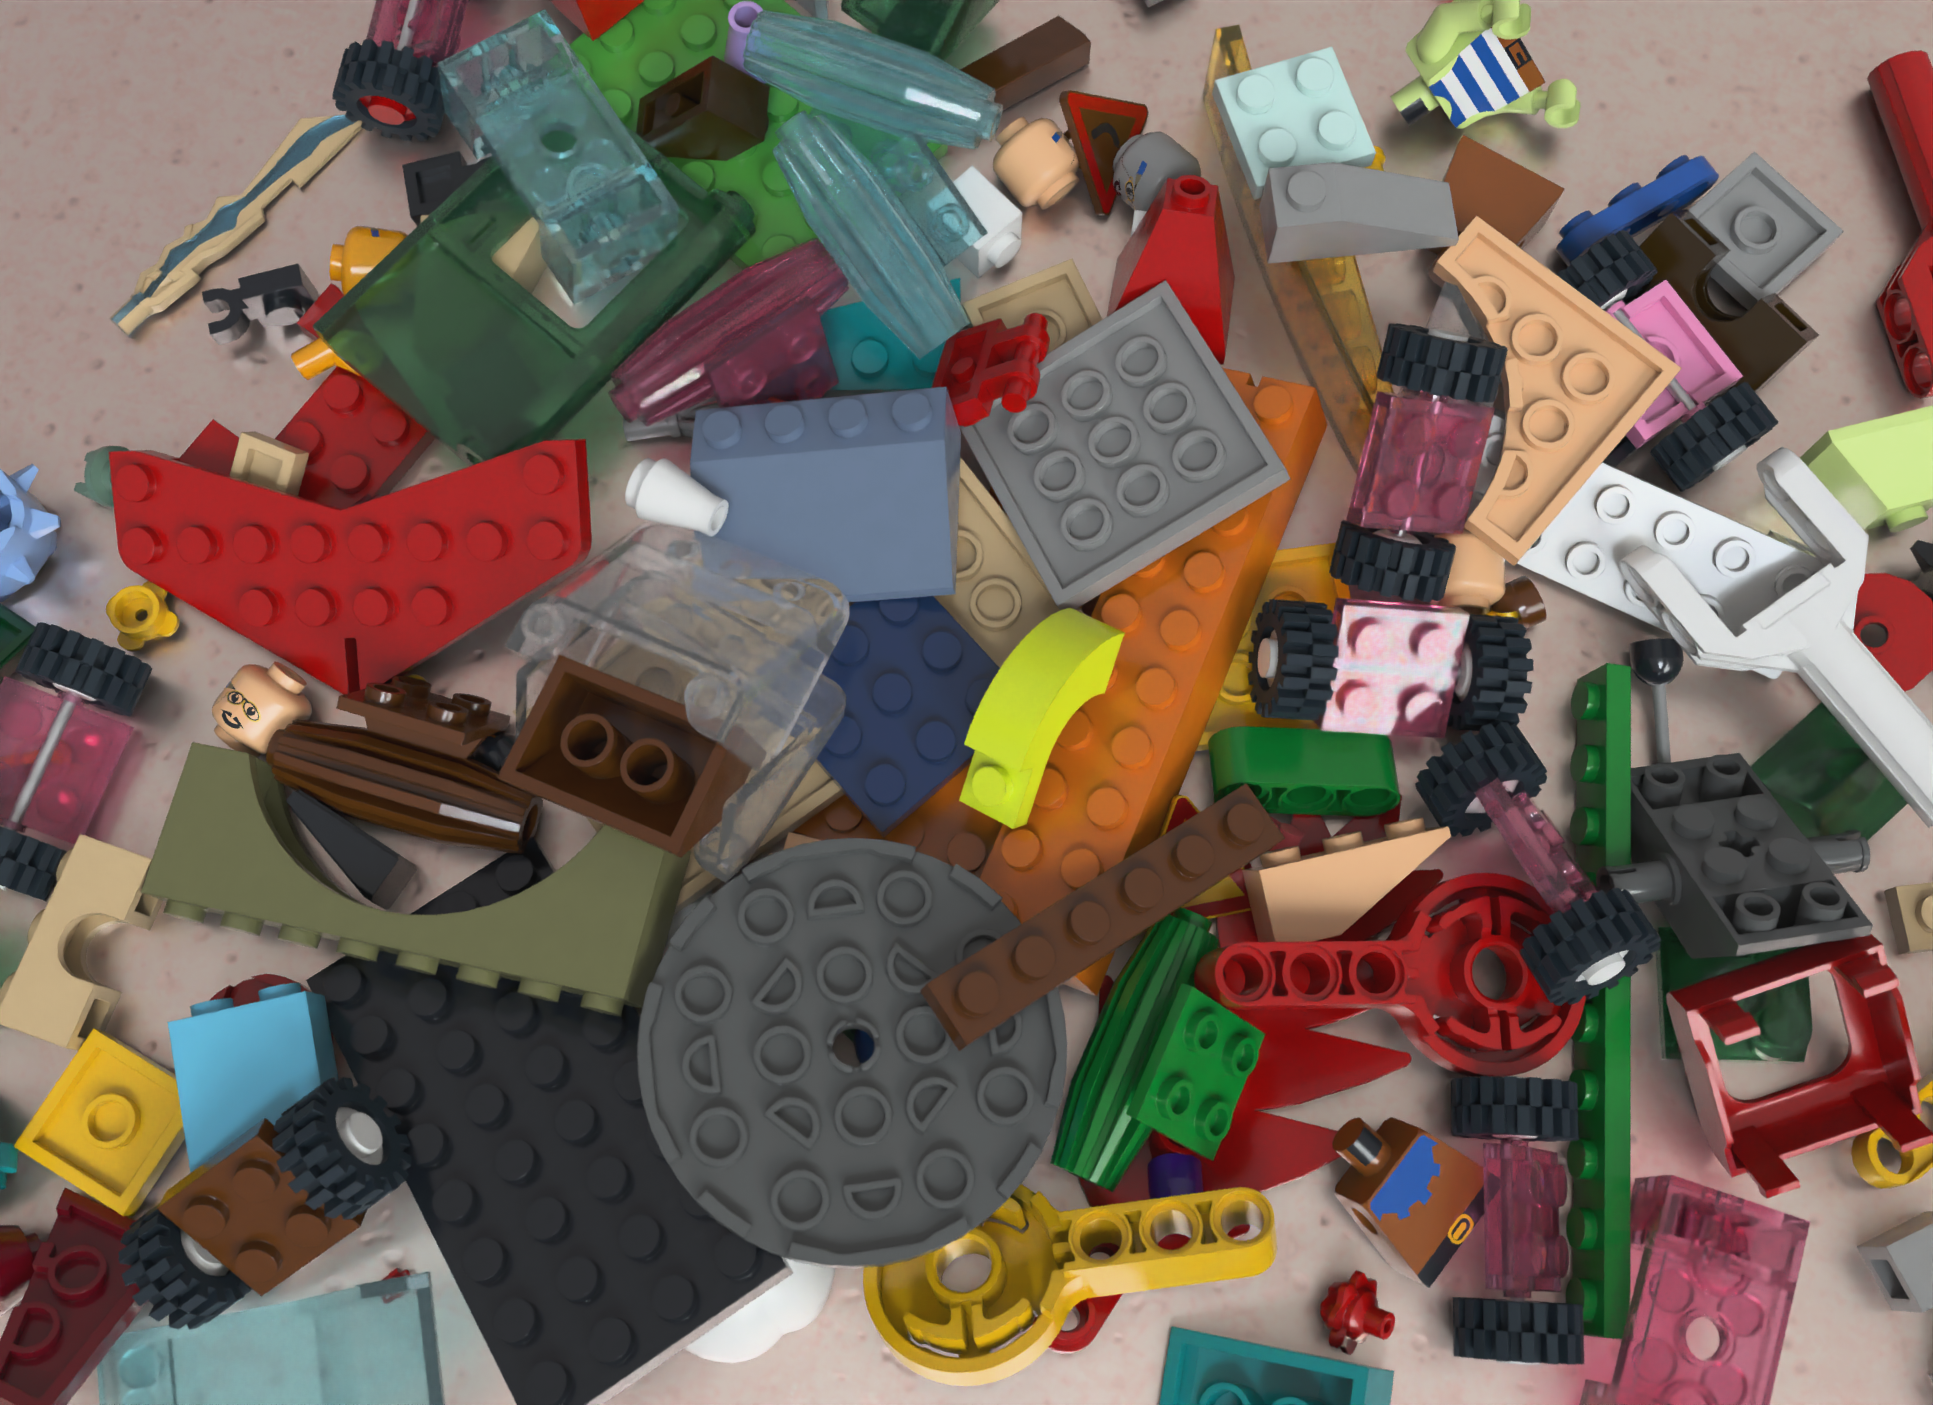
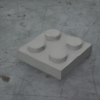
M1753 152L1689 209L1704 226L1730 249L1724 258L1713 268L1710 276L1748 311L1761 298L1772 293L1778 294L1844 232L1756 152Z

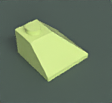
M1933 405L1829 430L1800 459L1863 530L1887 525L1890 532H1897L1914 527L1928 519L1926 511L1933 507Z

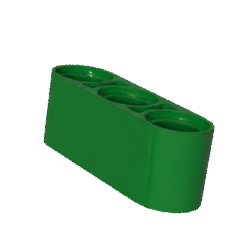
M1240 726L1220 730L1208 740L1214 803L1246 783L1267 813L1375 816L1394 809L1400 802L1392 742L1388 736L1380 732Z

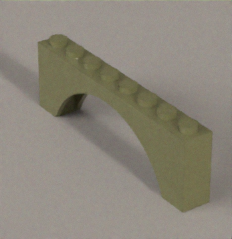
M192 742L141 893L167 902L164 914L197 923H204L207 912L222 915L220 926L260 936L263 925L280 928L278 939L318 949L321 938L339 941L336 952L373 962L377 961L379 951L398 954L395 965L431 975H436L439 964L459 968L456 979L496 989L500 977L520 981L518 993L552 1002L559 1001L561 991L583 995L581 1007L615 1016H621L624 1004L643 1008L649 983L653 981L662 960L690 858V850L680 858L603 825L590 842L564 866L543 881L512 897L484 907L440 915H409L383 911L366 906L347 894L316 863L300 838L286 801L284 784L274 779L275 774L272 773V766L246 752Z

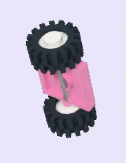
M1619 231L1616 235L1612 234L1606 237L1601 244L1596 243L1588 249L1585 255L1582 257L1579 255L1570 262L1571 265L1556 274L1682 368L1626 434L1631 443L1638 449L1677 422H1682L1673 430L1674 432L1665 436L1650 452L1680 492L1691 488L1696 483L1707 478L1712 472L1730 463L1778 424V420L1747 382L1730 389L1722 397L1719 396L1734 386L1743 375L1667 280H1664L1627 304L1626 301L1643 290L1642 287L1650 283L1653 276L1657 274V268L1627 231ZM1713 400L1707 407L1705 406L1706 403Z

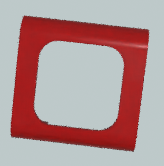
M1871 933L1870 936L1805 945L1666 994L1669 1013L1698 1118L1708 1144L1731 1177L1748 1173L1757 1184L1759 1192L1766 1198L1801 1187L1798 1178L1783 1160L1880 1128L1891 1139L1893 1147L1902 1153L1933 1143V1132L1916 1116L1923 1113L1916 1084L1921 1080V1075L1903 998L1897 988L1900 986L1899 980L1888 966L1883 944ZM1827 970L1833 978L1848 1039V1052L1842 1064L1829 1074L1756 1099L1742 1100L1731 1096L1725 1088L1709 1027L1726 1046L1761 1034L1759 1026L1749 1012L1745 1013L1735 1001Z

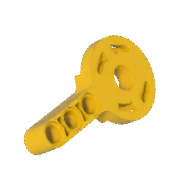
M1020 1184L1010 1198L989 1218L1004 1221L1020 1230L1026 1226L1027 1222L1029 1227L1023 1233L1000 1223L986 1221L983 1227L980 1224L962 1238L937 1251L905 1262L882 1267L864 1268L863 1289L867 1309L879 1335L887 1348L903 1365L913 1372L939 1383L958 1386L982 1385L1007 1378L1024 1369L1041 1356L1060 1332L1070 1310L1082 1300L1092 1297L1251 1277L1263 1273L1272 1265L1277 1255L1274 1211L1272 1205L1263 1194L1251 1188L1238 1187L1059 1212L1040 1191L1035 1194ZM1241 1224L1253 1225L1261 1230L1256 1237L1245 1241L1236 1240L1227 1235L1232 1228ZM1178 1233L1190 1238L1185 1246L1176 1250H1166L1157 1245L1163 1237L1169 1234ZM1101 1243H1114L1120 1246L1117 1253L1107 1259L1099 1260L1088 1256L1089 1252ZM980 1254L992 1261L988 1278L981 1286L972 1291L956 1292L942 1284V1275L945 1269L960 1256ZM1027 1329H1029L1025 1334L1018 1337L1014 1342L992 1353V1349H995L1005 1344L1009 1340L1013 1339L1020 1332H1024ZM910 1336L919 1344H927L943 1352L959 1354V1358L942 1355L926 1347H920L910 1340Z

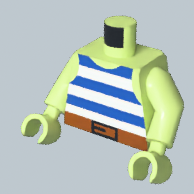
M1454 0L1450 3L1438 5L1423 29L1407 43L1405 49L1420 76L1391 96L1392 101L1409 126L1441 105L1454 127L1462 129L1483 117L1501 113L1536 115L1539 109H1545L1544 119L1549 125L1556 128H1568L1577 124L1581 103L1576 99V86L1568 79L1556 80L1549 85L1547 91H1542L1541 85L1545 83V80L1520 39L1530 31L1531 7L1525 3L1520 4V0Z

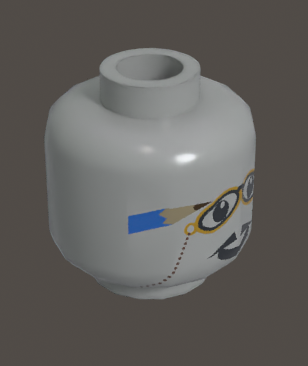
M1161 131L1146 133L1145 135H1135L1119 149L1113 161V186L1115 192L1134 210L1147 211L1167 178L1177 179L1183 175H1197L1201 177L1199 161L1173 138Z

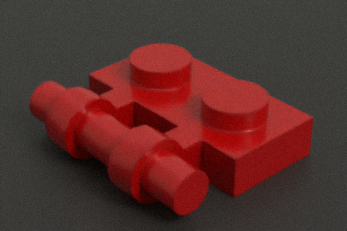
M1030 313L1024 318L1022 325L1007 329L1001 318L947 336L931 388L947 387L958 425L963 427L971 426L988 417L993 401L1001 397L1002 406L1009 412L1018 413L1026 408L1028 400L1037 393L1041 375L1037 365L1045 359L1050 344V337L1047 332L1048 321L1043 315Z

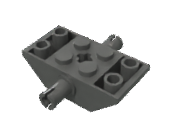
M1740 753L1714 755L1706 758L1656 763L1650 766L1631 768L1632 864L1601 866L1596 876L1597 891L1603 890L1606 894L1611 888H1620L1621 891L1626 889L1637 904L1654 901L1691 958L1739 956L1870 936L1873 924L1834 875L1846 872L1858 873L1867 870L1870 864V848L1866 838L1860 837L1861 832L1859 830L1851 829L1842 833L1806 838Z

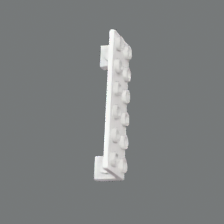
M1483 403L1473 423V432L1430 517L1432 526L1443 530V526L1446 524L1467 521L1481 502L1491 483L1499 461L1504 437L1505 412ZM1602 462L1517 563L1667 631L1631 588L1619 567L1621 559L1641 545L1647 546L1655 553L1668 556L1734 636L1744 623L1825 567L1806 545L1772 530L1768 534H1764ZM1753 669V671L1771 679H1777L1782 673L1781 670Z

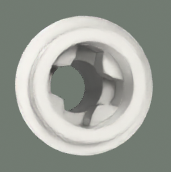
M650 458L642 460L633 471L625 492L626 504L636 509V514L640 519L699 531L710 537L716 535L721 529L729 508L727 500L714 495L666 458L658 461Z

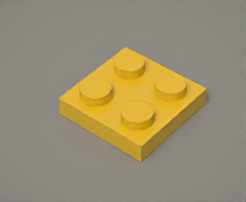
M93 1028L13 1147L120 1215L134 1216L185 1139L176 1075L109 1033Z

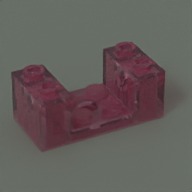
M1674 1175L1635 1178L1630 1197V1248L1642 1251L1643 1255L1611 1384L1585 1379L1579 1405H1769L1811 1221ZM1702 1316L1709 1319L1715 1325L1719 1334V1345L1716 1352L1704 1360L1694 1356L1686 1342L1688 1326L1693 1320Z

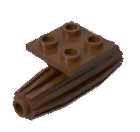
M393 676L392 682L384 684L367 683L366 689L340 695L336 709L365 717L367 728L296 719L293 720L292 724H288L285 730L278 729L269 742L266 761L268 765L272 766V773L275 774L274 779L296 791L300 789L316 801L344 815L440 844L523 854L530 837L535 836L541 818L542 798L501 781L497 778L500 773L499 771L470 758L487 736L508 728L511 716L490 710L492 702L479 696L455 693L451 699L431 693L432 685L421 679L408 676Z

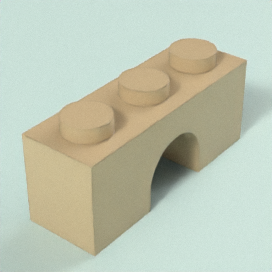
M79 834L74 847L64 854L56 872L57 884L46 908L35 916L27 934L28 946L17 970L7 977L0 989V1025L77 1051L93 1028L106 1030L122 992L98 983L91 976L86 964L87 949L93 937L100 930L112 924L128 923L150 931L163 903V900L141 893L152 861L151 858Z

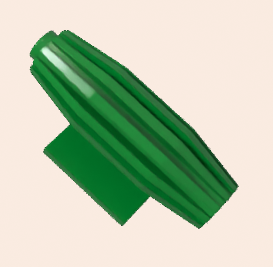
M1179 908L1174 911L1172 916L1168 915L1147 930L1117 976L1070 1082L1050 1162L1052 1165L1101 1188L1114 1192L1153 1130L1204 1158L1214 1160L1221 1140L1230 1129L1232 1114L1248 1075L1251 1074L1257 1064L1259 1049L1265 1033L1195 988L1194 972L1199 960L1206 953L1218 949L1220 942L1215 935L1209 933L1212 922L1209 919L1185 908Z

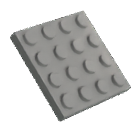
M1166 280L1048 353L1045 359L1037 365L1041 374L1037 393L1028 400L1027 406L1023 411L1018 413L1007 411L1002 406L1001 397L993 401L988 417L971 426L963 427L959 425L1060 610L1080 607L1291 480L1282 461Z

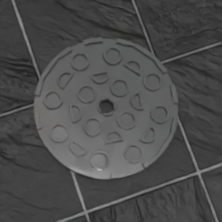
M826 839L800 844L773 853L742 869V874L726 883L711 897H704L684 919L669 940L670 946L646 991L640 1016L637 1044L638 1077L642 1101L650 1128L665 1160L687 1192L719 1224L743 1240L771 1254L795 1262L828 1268L858 1269L882 1267L921 1257L962 1238L998 1210L1027 1177L1043 1151L1062 1100L1067 1070V1035L1065 1015L1058 988L961 1051L957 1049L920 992L928 982L1021 925V922L1004 905L1002 897L980 878L958 864H955L953 867L932 856L915 851L916 847L881 839ZM860 1029L872 1038L874 1053L868 1061L859 1067L842 1063L833 1051V1043L836 1037L845 1030Z

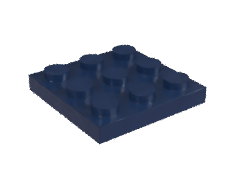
M934 596L861 601L851 605L753 688L756 695L884 838L971 763L975 750L964 745L980 702L1000 668Z

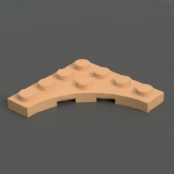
M1476 216L1458 236L1457 245L1450 246L1438 259L1433 272L1445 281L1468 305L1481 324L1489 342L1500 344L1508 349L1501 374L1505 402V425L1499 461L1486 493L1463 527L1515 566L1682 368Z

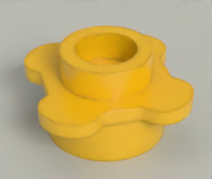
M147 581L142 586L134 585L120 590L108 601L106 614L112 625L120 631L117 641L122 648L131 652L139 651L146 641L157 636L170 637L177 631L179 618L169 611L165 601L168 593L166 590ZM142 611H147V618L143 621H138V615Z

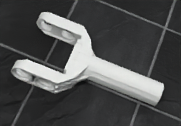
M1780 447L1757 463V473L1764 485L1766 500L1825 567L1744 623L1735 636L1668 556L1655 553L1649 547L1641 545L1619 561V567L1628 584L1695 665L1736 671L1766 668L1797 673L1928 828L1933 826V724L1853 633L1857 594L1865 575L1869 535L1794 452L1788 448Z

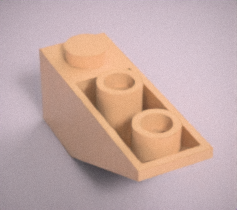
M1418 817L1386 824L1384 828L1387 837L1363 842L1361 831L1322 839L1324 851L1301 856L1299 846L1265 852L1260 856L1262 866L1242 870L1258 942L1317 941L1342 935L1451 837L1449 826L1425 827L1424 818Z

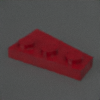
M64 1188L56 1207L58 1216L47 1242H41L32 1263L34 1273L21 1304L13 1308L0 1339V1405H67L147 1302L139 1307L132 1298V1296L140 1291L137 1284L125 1286L121 1274L131 1268V1265L119 1263L118 1252L126 1247V1245L120 1242L122 1236L136 1220L122 1216L102 1204Z

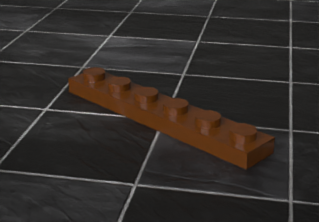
M1246 783L931 980L920 992L957 1049L961 1051L1280 843L1285 837Z

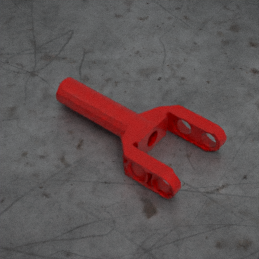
M1920 50L1901 53L1885 60L1869 73L1867 80L1922 229L1904 262L1893 271L1876 300V304L1903 381L1908 391L1914 397L1922 399L1933 397V67L1927 52Z

